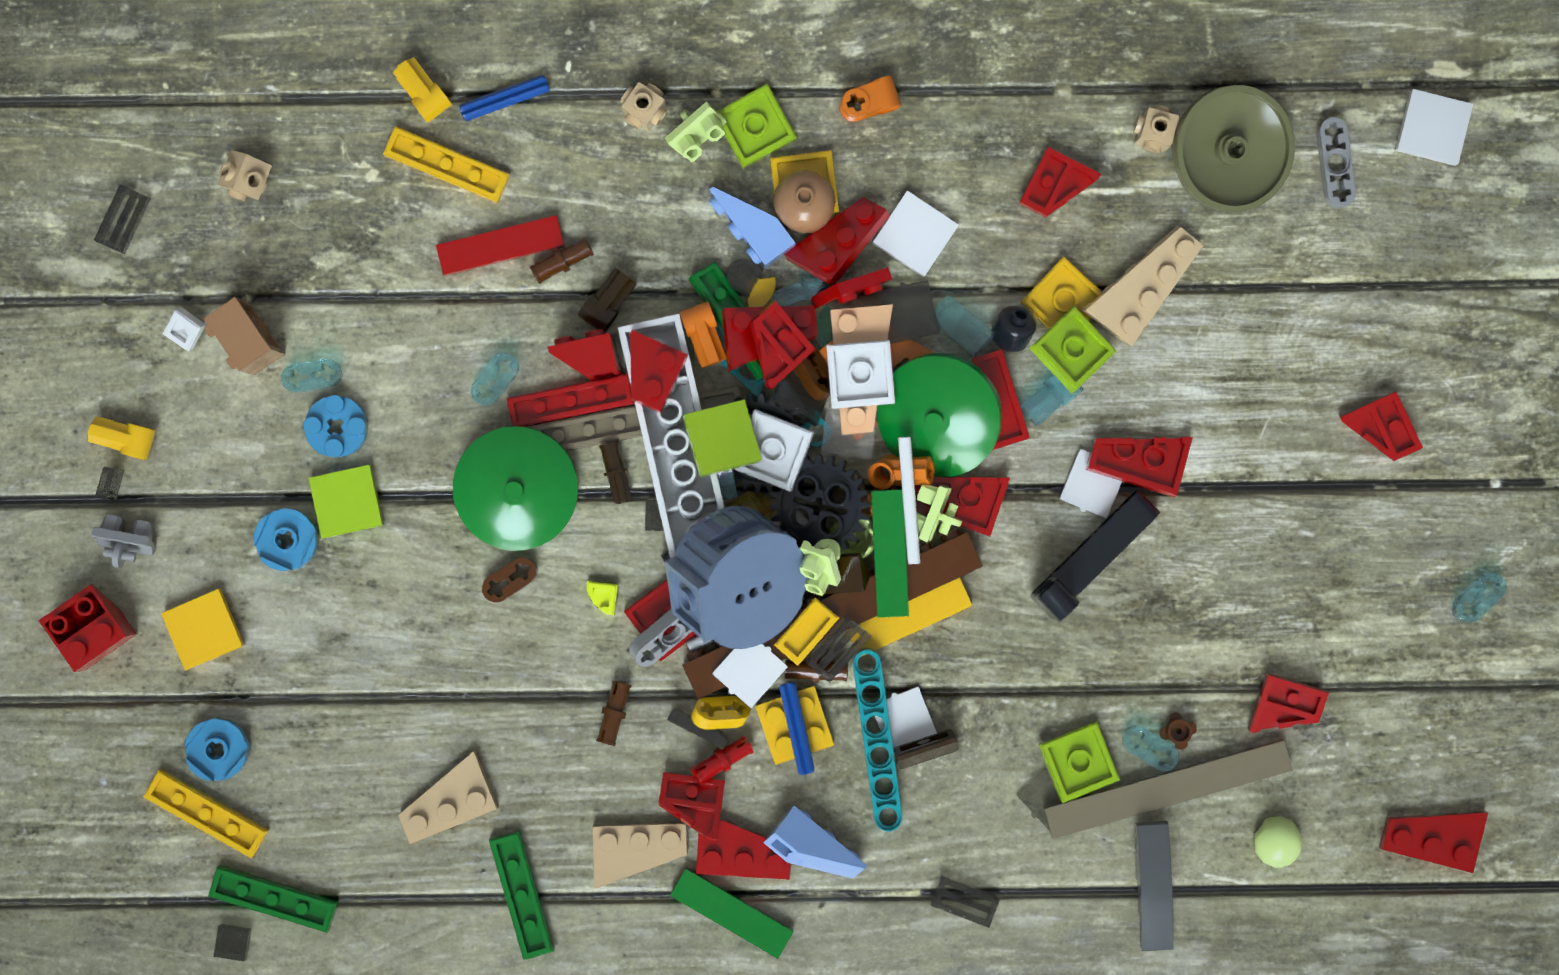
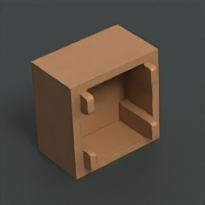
M234 297L203 318L207 323L204 330L209 337L216 336L229 356L226 362L231 369L237 368L241 372L256 375L285 355L252 305L246 301Z

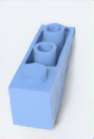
M712 187L709 189L710 195L713 197L709 200V203L719 216L724 213L731 223L727 225L728 229L737 241L741 238L744 239L749 246L746 253L756 266L761 263L766 269L795 246L794 240L776 217L717 188Z
M793 806L782 816L763 842L787 863L854 878L867 867L860 860L857 853L845 848L830 831L822 829L812 820L807 812L798 809L796 806Z

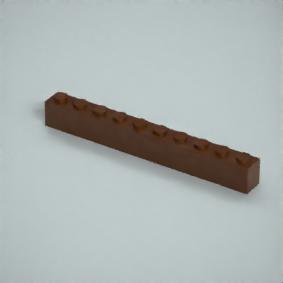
M958 529L947 535L941 536L943 542L934 547H931L929 542L919 546V564H908V559H906L908 601L983 567L967 532L960 534ZM873 569L868 570L870 578L865 591L830 594L819 600L837 615L839 619L818 643L877 616L875 573ZM816 595L802 601L801 609H799L793 620L779 634L763 643L765 647L770 646L771 652L780 660L788 657L774 644L815 597L817 598ZM714 642L716 648L705 653L703 648L686 655L688 661L683 663L682 666L698 699L726 687L712 673L732 652V648L724 647Z

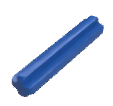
M539 75L462 103L460 111L465 121H469L547 93L550 90L549 84L544 75Z
M795 682L783 683L779 689L798 773L800 775L810 774L814 772L815 767Z

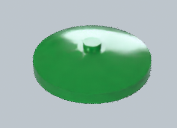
M929 353L908 360L893 373L895 404L877 406L879 430L886 446L893 455L899 457L898 438L911 437L912 457L930 456L935 467L934 477H952L964 474L977 467L986 459L999 439L1003 414L998 392L991 380L980 368L956 355Z
M504 426L491 430L477 438L461 456L453 478V499L462 522L478 539L493 547L504 550H528L552 540L564 529L571 519L579 494L577 471L565 448L547 433L527 426Z

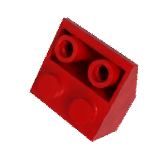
M603 329L586 332V338L579 340L573 339L572 336L557 338L554 340L555 345L547 346L548 352L552 356L591 381L622 375L615 339L610 333L604 332Z
M90 584L38 620L74 672L87 670L137 635L122 611L93 584Z

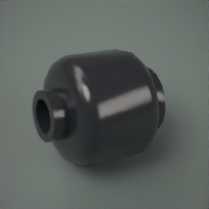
M1019 306L1003 308L991 329L993 341L1003 351L1019 352L1024 350L1036 331L1035 318L1029 311Z

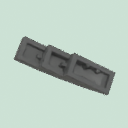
M1168 822L1136 823V880L1138 883L1140 946L1142 951L1174 950L1173 892Z

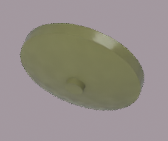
M1223 86L1210 90L1198 97L1182 115L1173 140V162L1182 186L1197 202L1218 211L1241 212L1264 204L1284 185L1294 161L1295 139L1293 128L1286 112L1270 95L1250 86Z

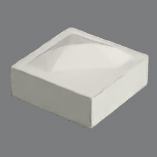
M182 307L175 309L163 334L185 350L190 351L194 349L206 324Z

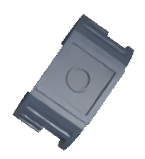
M731 506L708 514L684 535L675 550L676 556L665 561L672 614L704 642L713 639L722 646L732 649H746L758 646L779 634L793 620L803 604L802 598L806 589L804 584L807 581V577L801 574L799 568L805 557L797 546L796 540L764 515L749 507ZM740 594V599L735 601L736 597Z

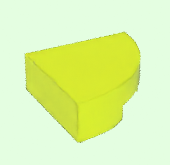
M587 581V592L593 604L602 612L614 616L618 584Z

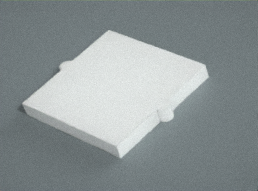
M1079 449L1059 499L1079 507L1081 512L1089 511L1107 519L1122 481L1085 470L1090 453Z
M763 644L746 649H733L712 674L729 688L728 692L730 694H736L752 708L788 666L771 652L770 646L765 647Z
M918 686L899 694L894 692L891 694V697L886 699L893 749L894 747L937 733ZM875 716L879 728L882 730L884 720L879 716Z

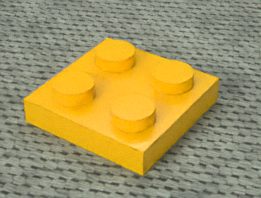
M815 686L798 690L811 753L834 746ZM781 696L755 705L775 765L795 759Z

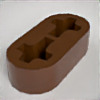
M814 346L815 350L795 367L794 371L808 394L812 398L821 401L830 396L828 365Z
M519 557L487 577L482 585L484 597L491 602H501L532 583L537 576L535 562L527 557ZM518 563L522 566H530L531 569L527 572L528 579L522 576L513 581L511 575L518 571L516 566ZM507 579L509 584L501 589L503 593L501 597L498 594H490L489 590L492 588L491 582L493 580L496 583H500Z

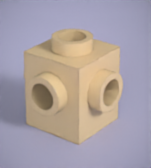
M638 82L635 88L630 86L621 98L623 103L621 109L625 115L624 120L638 130L642 127L649 132L654 125L657 127L667 113L665 110L667 107L665 99L662 98L664 93L651 83L645 86ZM642 98L649 102L645 108L637 106Z
M1155 105L1154 108L1149 107L1143 115L1139 114L1133 130V133H1137L1135 144L1143 146L1142 149L1148 152H1165L1171 146V143L1173 144L1179 115L1172 114V110L1164 106ZM1155 124L1165 127L1164 131L1156 130Z
M231 150L227 161L220 169V179L217 185L229 189L227 195L245 202L246 197L259 200L260 195L267 187V177L272 165L248 154Z

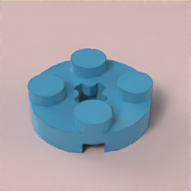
M332 395L324 397L312 405L303 422V430L306 433L309 444L318 453L334 458L345 457L357 452L365 443L368 433V420L365 411L357 402L350 398ZM341 419L344 422L341 425L344 431L341 434L337 432L331 434L329 431L331 428L330 421Z
M286 508L276 510L264 516L257 524L253 538L254 546L257 548L261 561L268 567L279 571L300 569L316 553L319 541L318 528L301 511ZM289 531L292 533L291 538L294 540L293 545H287L285 549L281 547L282 541L278 538L280 534L286 535Z
M219 717L197 724L185 740L188 767L195 775L208 781H220L235 776L245 766L251 750L250 741L247 739L244 730L235 722ZM212 742L215 744L221 742L223 744V756L217 755L213 757L211 755L213 749L210 744Z

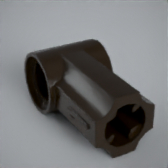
M614 268L597 293H593L586 300L578 316L596 330L603 329L606 332L617 318L619 308L627 300L637 283L623 272Z

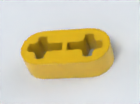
M738 696L705 697L697 701L692 710L691 719L696 726L707 730L738 728L745 724L750 715L751 708Z

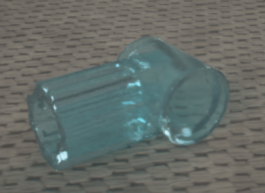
M1053 374L1043 383L1044 386L1020 405V408L1029 421L1038 426L1060 406L1064 407L1072 401L1084 388L1080 386L1071 394Z

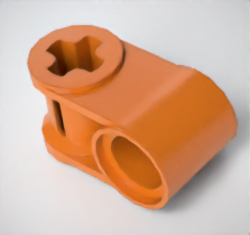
M884 76L865 85L848 90L843 95L839 109L840 114L845 120L858 122L875 115L894 111L900 108L902 104L892 76ZM851 100H854L855 104L861 103L858 111H855L854 107L848 108Z

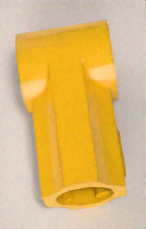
M414 57L403 61L393 72L398 82L412 98L411 102L427 123L452 106V103L437 83L432 82Z
M95 416L94 420L90 423L87 434L88 442L119 450L123 455L148 460L156 430L131 423L126 425L111 419Z

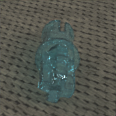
M815 276L805 280L801 277L799 282L774 291L773 296L780 306H789L805 299L811 301L812 296L831 287V285L826 282L822 283L824 281Z

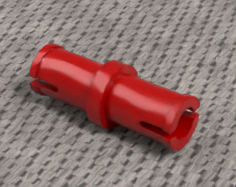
M741 736L740 739L725 748L715 749L713 755L690 767L694 778H698V784H703V782L721 771L726 773L731 770V765L749 754H753L754 751L749 742L746 743L747 738Z

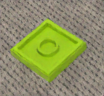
M768 84L761 86L717 111L727 121L723 126L724 136L743 169L797 140V136Z
M1075 306L1070 308L1029 347L1071 394L1116 352L1114 347Z
M745 399L683 415L700 477L762 461Z
M371 465L309 478L321 539L384 526Z
M1097 721L1038 744L1061 803L1120 780Z

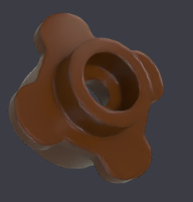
M1174 712L1169 715V722L1166 727L1160 729L1159 734L1163 740H1170L1177 749L1182 750L1187 747V742L1197 732V726L1194 722L1184 720L1180 713ZM1177 728L1181 729L1179 734L1175 732Z

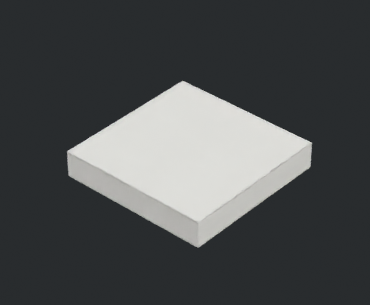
M1412 89L1409 92L1395 151L1454 166L1458 165L1473 104Z
M907 191L872 244L924 278L959 225Z
M890 340L826 345L832 409L895 404Z
M754 410L751 423L762 461L735 468V470L791 492L793 491L814 432L762 411Z

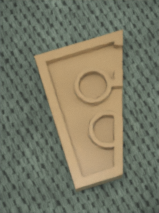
M476 750L398 815L409 844L498 808Z
M684 822L592 826L594 889L687 855V824Z

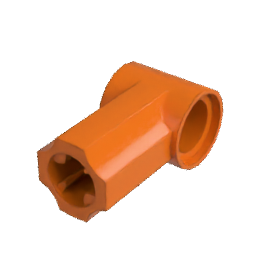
M708 301L678 312L685 333L692 341L701 368L715 365L727 359L716 331V320Z
M892 454L885 455L869 468L868 480L873 487L884 490L890 486H902L900 457ZM912 457L914 485H931L934 482L935 474L934 462L931 460V457ZM882 467L889 470L891 477L884 475Z

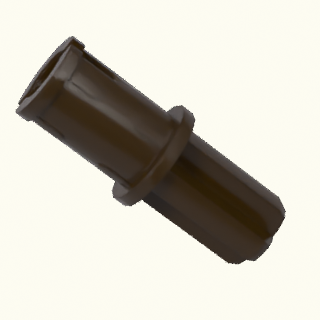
M618 441L599 445L606 473L603 474L608 478L615 504L628 502L632 498L625 471H628V468H624Z

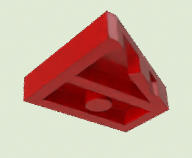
M1047 147L1019 204L1047 218L1100 178L1101 173Z
M887 267L837 283L810 297V300L815 309L836 301L843 304L858 298L856 295L858 293L864 292L868 296L883 290L882 284L891 280L892 276Z
M772 301L750 321L764 383L768 389H772L808 357L815 348L776 301Z
M631 330L632 401L662 413L688 355Z
M663 772L659 806L710 841L717 842L725 780L708 779L699 785L697 782L698 778L695 779L694 776Z

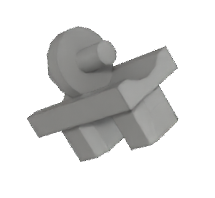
M106 514L101 527H94L91 536L97 538L98 546L105 547L103 556L112 558L113 567L122 568L125 560L135 562L137 553L154 555L156 547L152 542L153 526L150 522L135 520L131 533L122 532L125 523L123 518Z

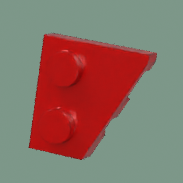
M1396 391L1339 417L1341 422L1392 461H1396L1423 448Z
M1266 673L1248 730L1257 733L1262 729L1274 727L1282 729L1292 727L1295 724L1319 723L1329 693L1324 689Z

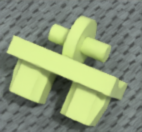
M706 101L693 114L686 109L680 112L683 122L666 136L665 140L683 157L694 162L702 155L700 146L707 139L711 142L718 141L725 135L723 126L727 121L722 114L718 113Z
M922 484L917 500L931 505L928 516L917 513L918 534L920 535L918 539L925 542L932 541L940 520H942V524L938 532L945 535L948 534L951 524L958 527L961 526L962 520L954 517L958 505L949 503L946 513H943L952 488L944 485L936 487Z
M832 539L820 540L814 547L804 540L800 550L805 558L799 568L801 574L807 577L804 585L807 591L823 596L829 584L837 587L841 581L836 563L841 555L840 546Z

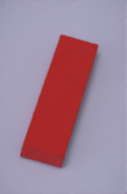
M557 215L436 245L444 276L565 247Z
M628 373L506 398L512 426H532L635 404L631 398V384Z

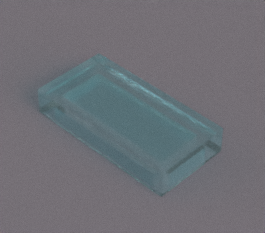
M949 294L928 316L929 321L974 358L987 346L995 334L993 330Z

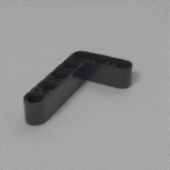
M1136 490L1031 593L1030 598L1051 619L1062 621L1080 603L1076 597L1156 519L1160 511L1139 490Z

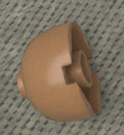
M808 170L792 172L783 178L775 190L773 199L775 215L781 224L790 231L797 233H812L826 226L833 216L836 203L834 190L827 179L817 172Z

